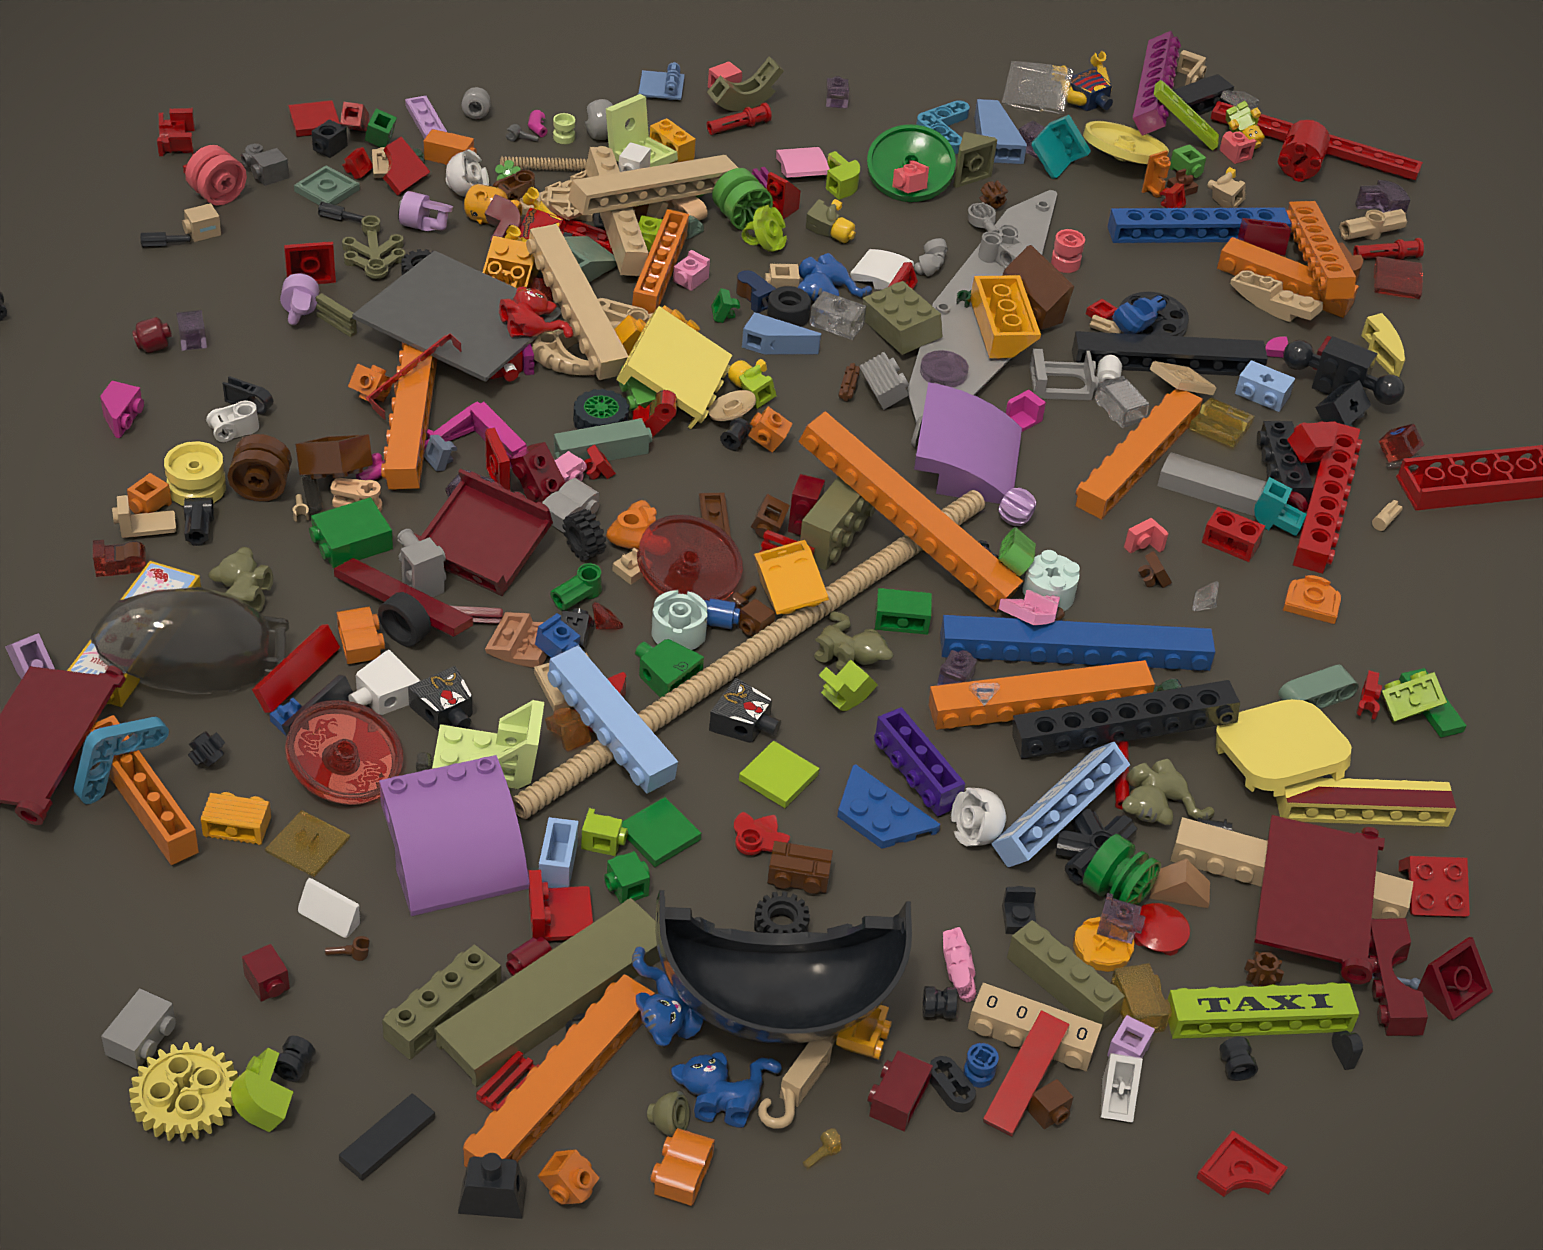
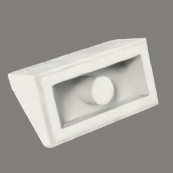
M309 878L306 881L298 912L343 938L349 937L360 925L359 904L314 879Z

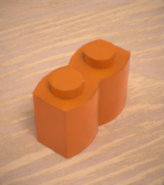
M370 607L336 612L338 631L347 664L375 660L381 655L380 650L385 649L383 634H377V630H380L377 614H372Z
M679 1128L676 1129L673 1137L668 1136L662 1150V1156L665 1157L661 1164H655L651 1175V1182L655 1183L654 1194L692 1206L714 1154L715 1139Z

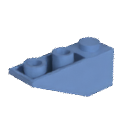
M754 312L743 328L742 347L761 354H818L821 333Z

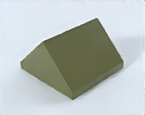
M964 132L957 158L953 184L955 188L992 176L997 139L995 137Z

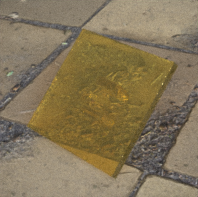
M301 810L265 848V852L315 877L349 840L350 835Z

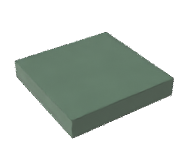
M327 165L294 185L296 193L318 205L321 202L337 205L360 190V183Z

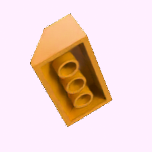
M1020 275L974 276L971 303L989 358H1013L1040 339L1041 333Z

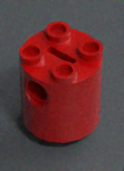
M1300 120L1291 126L1278 158V164L1285 174L1297 182H1302L1319 172L1330 142L1327 129L1319 122L1313 120Z

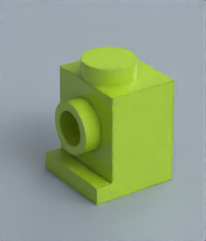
M589 808L582 828L581 849L616 856L619 845H625L628 828L622 827V819L595 814V809Z

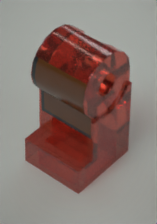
M93 540V561L96 577L126 575L143 571L146 567L145 545L138 541L105 545L104 540Z

